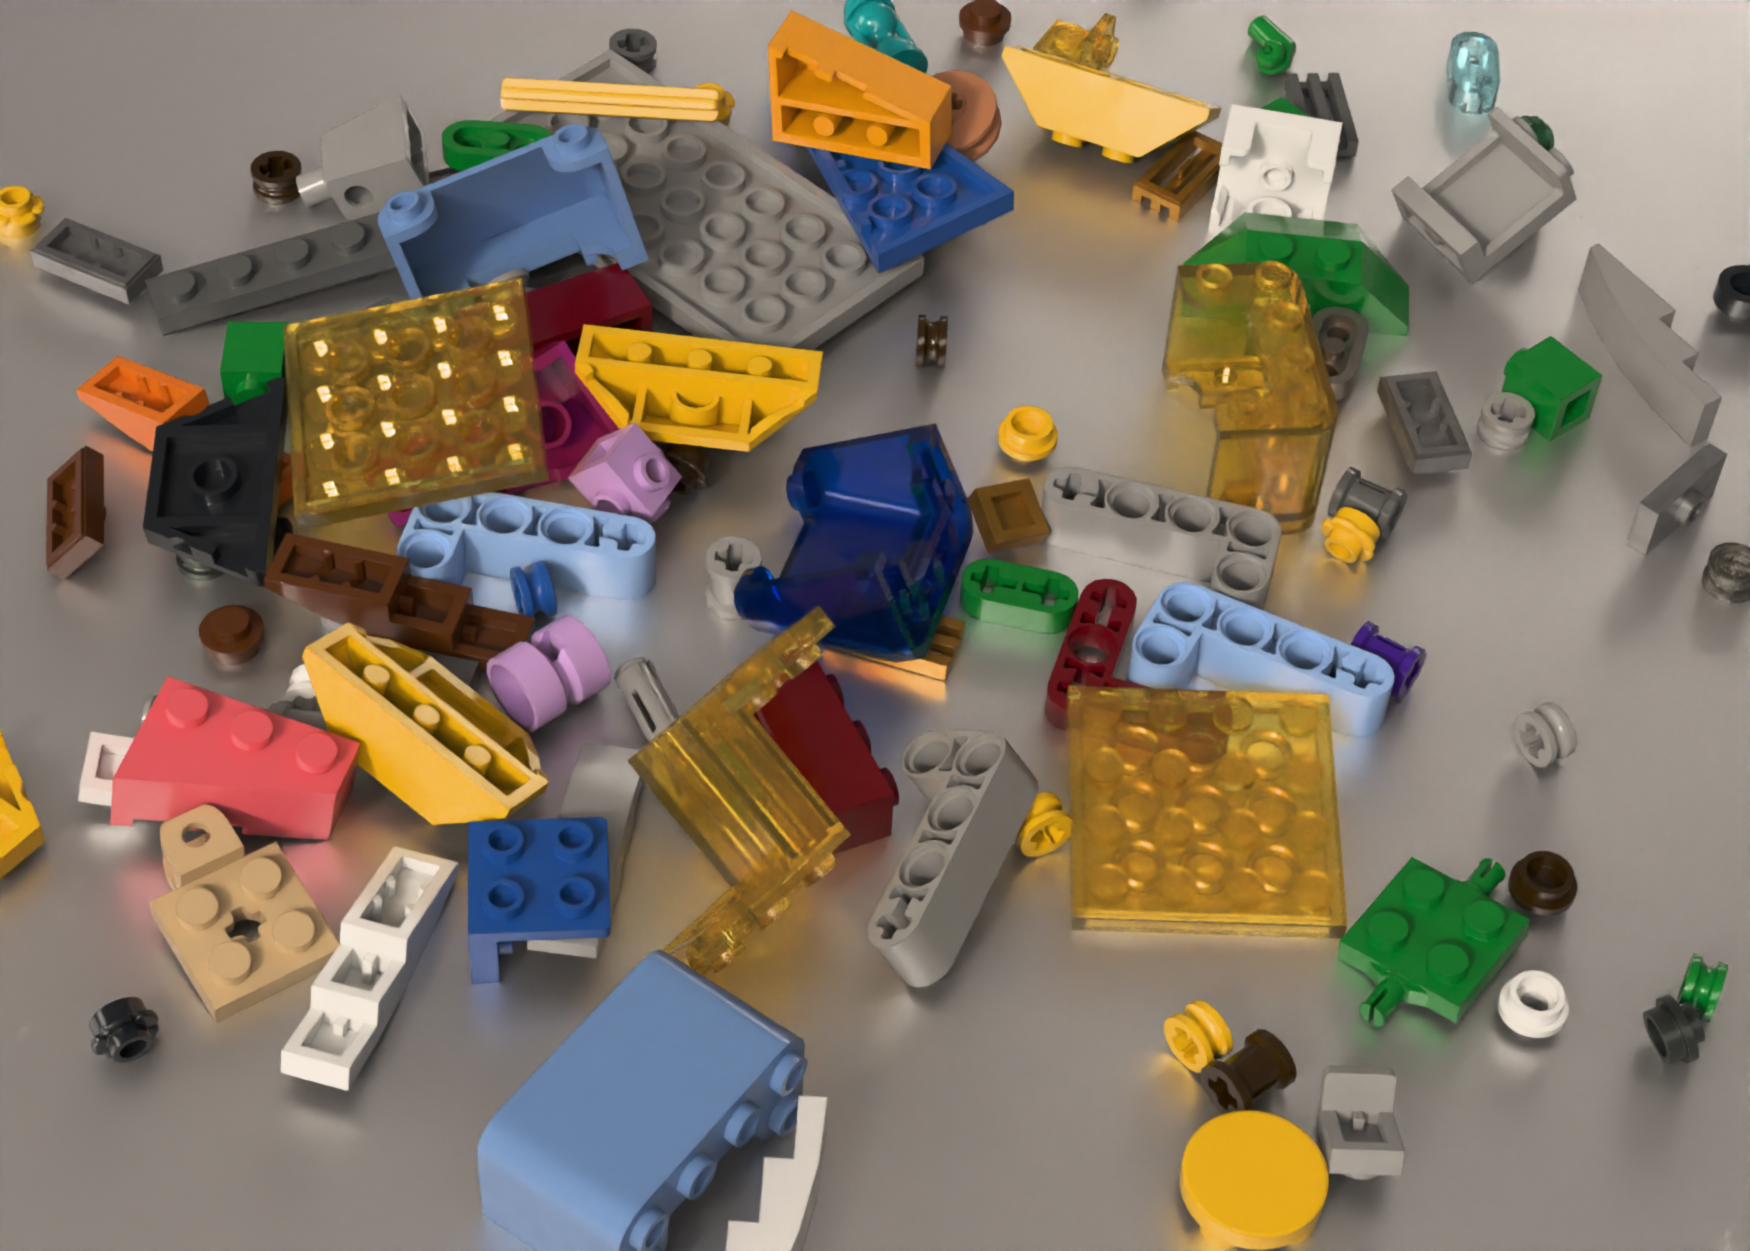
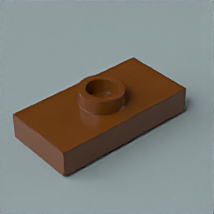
M88 446L78 450L47 479V571L64 579L104 545V521L106 518V507L104 506V455Z

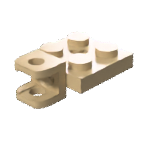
M203 804L161 825L160 841L164 853V872L173 891L150 901L151 915L215 1023L322 971L340 943L277 842L245 856L244 845L228 819L221 811L209 804ZM192 829L207 831L190 842L185 843L183 840L184 835ZM249 919L261 923L258 927L259 938L256 941L248 942L243 935L230 938L227 933L231 932L234 929V923L240 920Z

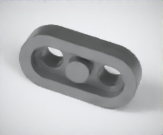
M1327 307L1321 309L1313 316L1299 357L1295 376L1296 384L1304 394L1318 401H1337L1351 393L1369 333L1368 323L1362 315L1345 307Z

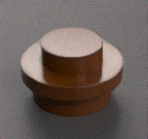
M975 0L966 4L960 10L959 25L963 30L964 37L972 44L992 46L1000 43L1011 27V13L1005 6L995 0Z
M228 605L217 608L207 614L199 626V638L203 649L215 661L225 665H239L251 660L258 653L265 637V628L261 616L255 610L241 605Z

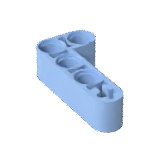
M440 484L426 489L419 495L397 546V556L409 558L412 576L462 586L467 572L510 580V568L520 566L523 571H529L533 568V562L537 561L545 563L553 588L620 600H635L650 593L656 585V534L652 526L645 520L633 516L456 485Z
M1181 582L1167 586L1159 594L1135 633L1126 681L1182 696L1193 675H1196L1343 735L1361 738L1377 733L1382 727L1395 676L1392 667L1387 661L1373 653L1200 585Z

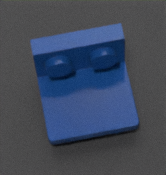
M587 817L468 822V942L472 984L500 983V955L513 954V941L605 938L611 934L608 829L605 818Z

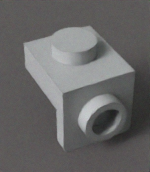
M1329 1065L1323 1069L1317 1131L1329 1174H1343L1359 1180L1372 1179L1376 1176H1402L1405 1149L1393 1114L1397 1078L1392 1068Z

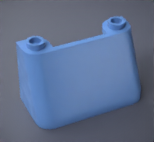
M582 124L564 126L554 135L414 191L399 192L387 200L378 215V225L423 330L428 336L431 348L459 337L455 329V320L458 314L465 307L467 311L477 309L478 306L473 294L480 292L488 282L503 273L520 268L530 272L579 251L587 266L598 262L595 254H606L613 256L618 261L622 271L649 260L609 147L602 134L596 128Z

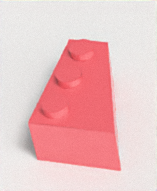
M167 676L113 777L110 825L132 827L133 819L169 821L203 804H209L221 811L231 826L243 827L242 834L329 840L353 790L360 743Z

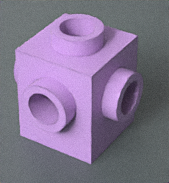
M636 423L598 438L568 477L589 501L594 510L637 517L649 524L657 520L669 508L671 501L667 497L682 478L679 472L667 460L662 450L647 437Z

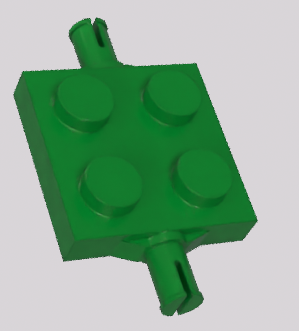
M1411 857L1339 941L1337 958L1367 974L1377 985L1374 991L1358 1008L1361 1017L1367 1023L1373 1017L1372 1026H1383L1386 1019L1400 1002L1427 1007L1450 1021L1458 1023L1526 939L1528 934L1529 918L1489 897L1498 884L1506 877L1503 867L1498 862L1491 868L1492 859L1484 858L1468 879L1461 882Z

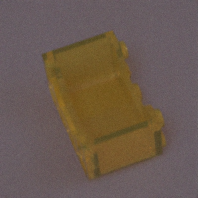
M1276 261L1178 265L1162 373L1166 390L1178 389L1179 383L1190 386L1198 393L1200 409L1214 408L1213 423L1217 436L1206 497L1249 506L1270 513L1278 520L1281 526V535L1304 532L1312 526L1316 519L1338 418V407L1302 282L1296 272Z

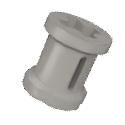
M738 536L724 537L716 540L708 547L705 554L706 570L712 577V581L708 583L705 590L706 606L719 618L726 620L745 619L749 614L755 613L761 604V588L755 582V577L759 574L762 567L761 550L749 539Z

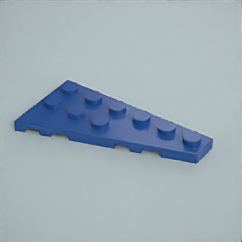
M947 143L944 145L931 169L806 147L878 273L884 272L1014 210V191Z

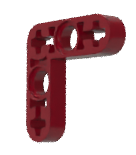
M1114 579L1095 580L1086 585L1080 595L1048 681L1044 710L1048 721L1054 727L1068 733L1190 766L1204 767L1213 765L1221 760L1227 749L1230 721L1219 707L1207 702L1115 678L1133 629L1137 604L1134 591L1127 584ZM1104 606L1113 608L1107 627L1097 624L1098 614L1103 610ZM1083 647H1095L1102 650L1108 658L1097 663L1086 662L1076 656L1075 651ZM1075 682L1085 686L1084 697L1080 699L1078 705L1068 703L1074 691ZM1129 709H1140L1147 712L1154 721L1145 726H1134L1126 723L1121 718L1120 713ZM1166 720L1174 721L1171 732L1164 731ZM1196 729L1207 732L1204 739L1192 736Z

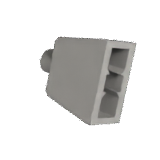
M400 94L325 132L320 138L322 166L296 176L299 193L308 207H313L333 199L346 220L351 221L376 214L381 211L387 200L393 195L403 191H414L430 184L425 134Z

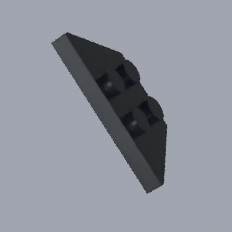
M285 377L267 381L268 392L240 404L234 405L231 397L208 405L202 412L196 415H184L156 427L143 521V530L148 543L256 586L265 587L264 578L273 561L290 396Z

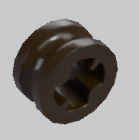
M270 151L254 159L251 163L250 171L253 178V191L259 200L272 205H280L292 202L300 197L296 176L302 173V166L298 157L285 151Z
M918 315L916 367H923L925 362L933 361L936 363L937 368H945L948 316H940L938 321L931 322L926 318V315Z

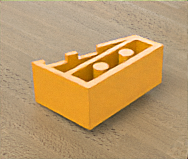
M792 10L768 44L773 141L920 168H932L952 133L951 85Z

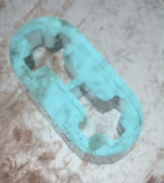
M1463 32L1457 34L1452 39L1446 64L1449 102L1455 109L1466 114L1482 115L1488 113L1495 106L1501 82L1497 43L1483 33Z

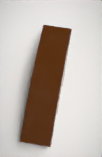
M286 533L264 578L265 588L326 619L341 625L348 622L364 628L368 636L391 639L410 648L478 661L480 672L487 674V663L491 658L519 641L531 644V637L536 632L535 617L474 605L473 592L470 587L412 576L409 558Z

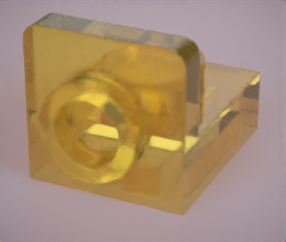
M1105 13L1091 31L1085 30L1079 25L1057 19L1035 44L1033 50L1101 70L1102 67L1109 68L1116 57L1119 47V39L1114 37L1116 16Z

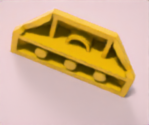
M1004 46L1002 58L1037 126L1053 130L1051 139L1065 145L1081 148L1084 140L1103 146L1101 155L1116 161L1132 164L1134 157L1152 155L1219 118L1222 108L1025 46Z
M584 324L575 361V373L619 429L636 423L651 441L749 452L817 400L823 351Z
M349 622L305 647L302 658L328 732L359 742L360 748L357 764L432 825L505 820L546 791L549 780L546 773L541 771L540 759L530 735L430 655L391 639L368 636L364 628Z

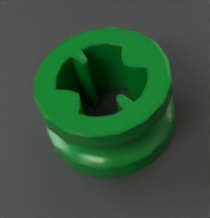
M1693 953L1680 987L1677 1003L1680 1005L1688 1002L1699 1013L1700 1020L1710 1023L1722 992L1728 964L1718 962L1715 966H1708L1703 962V956Z

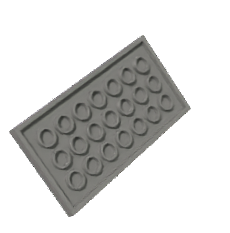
M611 49L559 79L563 81L665 86ZM504 111L489 120L493 122L537 125L549 130L553 135L564 126L582 124L596 128L602 134L611 152L649 258L648 261L630 267L627 270L655 309L695 337L814 350L923 275L924 257L922 255H917L884 272L878 273L836 198L718 120L712 123ZM595 254L598 262L593 265L600 269L618 263V261L613 256Z

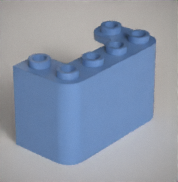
M658 949L651 952L505 1102L489 1121L477 1147L483 1215L535 1251H665L668 1241L670 1215L686 1197L694 1200L705 1191L714 1177L718 1161L733 1145L740 1148L752 1136L760 1141H767L775 1134L784 1137L797 1124L798 1097L803 1093V1076L808 1064V1060L804 1057V1040L664 950Z

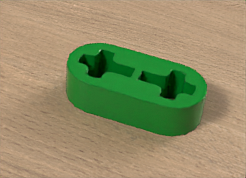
M996 559L973 561L962 572L960 605L971 617L981 621L1047 634L1063 632L1069 628L1078 603V588L1075 582L1068 576L1055 571ZM984 587L994 588L992 593L982 592ZM1045 599L1055 600L1054 606L1044 605Z

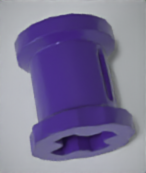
M1370 621L1364 623L1350 644L1387 661L1392 667L1395 676L1391 696L1402 700L1412 688L1421 672L1427 655L1425 653L1426 650L1417 645L1409 649L1380 634L1379 626Z

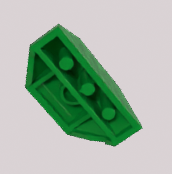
M1245 212L1183 263L1179 312L1310 326L1313 316L1321 309L1345 307L1358 312L1365 318L1369 326V332L1407 336L1409 286L1358 224Z

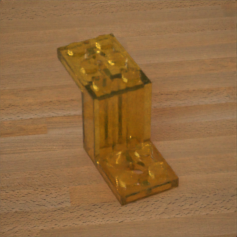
M816 606L758 648L627 760L730 885V888L662 949L703 976L709 971L715 974L731 963L746 948L741 941L756 927L761 931L771 925L793 905L788 898L802 885L806 888L810 887L834 868L838 860L832 852L851 835L753 715L778 694L776 690L789 678H795L823 654L816 643L836 626L819 606Z

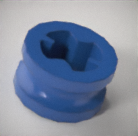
M543 561L533 562V568L529 571H523L520 566L510 568V582L519 614L534 617L536 613L543 612L546 617L555 616L557 614L556 597L545 563Z

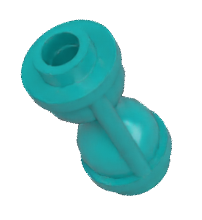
M891 0L846 1L844 6V25L856 41L872 49L876 48L877 51L926 74L928 60L923 51L916 46L899 19Z

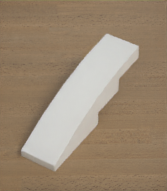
M398 846L392 848L341 921L340 945L311 985V1008L281 1050V1073L349 1091L378 1043L411 980L458 874V862Z
M799 1095L794 1159L764 1157L759 1222L729 1220L726 1251H803L817 1203L826 1138L828 1097Z

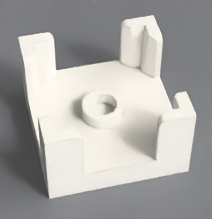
M1231 104L1221 148L1220 170L1208 232L1219 234L1239 218L1241 209H1247L1250 202L1261 197H1273L1282 200L1290 207L1292 216L1295 218L1324 220L1343 122Z

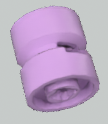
M563 615L536 631L531 637V644L519 641L491 658L487 663V677L498 703L513 722L526 732L532 733L560 717L566 711L567 703L570 705L581 704L605 689L611 680L608 660L601 645L592 632L572 615Z

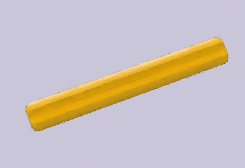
M511 77L503 79L501 86L502 108L506 111L712 123L717 121L719 115V94L715 89Z

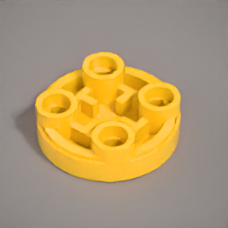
M1256 1110L1228 1112L1214 1117L1203 1124L1189 1140L1180 1169V1190L1183 1201L1191 1216L1200 1225V1233L1203 1239L1209 1245L1218 1249H1231L1236 1246L1252 1250H1269L1305 1241L1314 1231L1316 1222L1322 1213L1329 1187L1327 1164L1314 1140L1291 1121L1272 1113Z

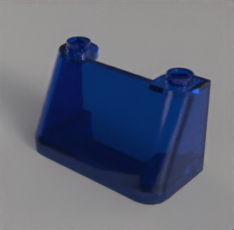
M936 423L802 449L794 465L792 475L787 479L786 492L791 507L799 511L804 524L779 578L774 579L771 572L764 566L747 568L742 573L733 592L738 615L743 620H747L750 627L759 632L893 663L924 659L931 646L973 535L971 508Z

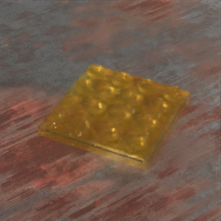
M522 277L283 325L294 515L301 530L549 480L528 299Z
M1068 686L1066 695L1068 814L1073 820L1069 836L1071 930L1342 938L1347 928V914L1329 694Z

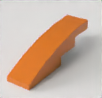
M120 356L114 358L76 389L81 401L152 452L157 426L184 415H196L210 405L205 388ZM285 452L283 454L278 509L312 480L307 461Z

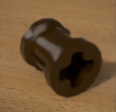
M1257 1029L1247 1036L1244 1048L1224 1062H1210L1201 1069L1200 1074L1205 1092L1208 1094L1214 1107L1222 1114L1239 1110H1252L1254 1101L1273 1088L1283 1090L1295 1082L1297 1076L1296 1066L1290 1052L1274 1034L1264 1029Z

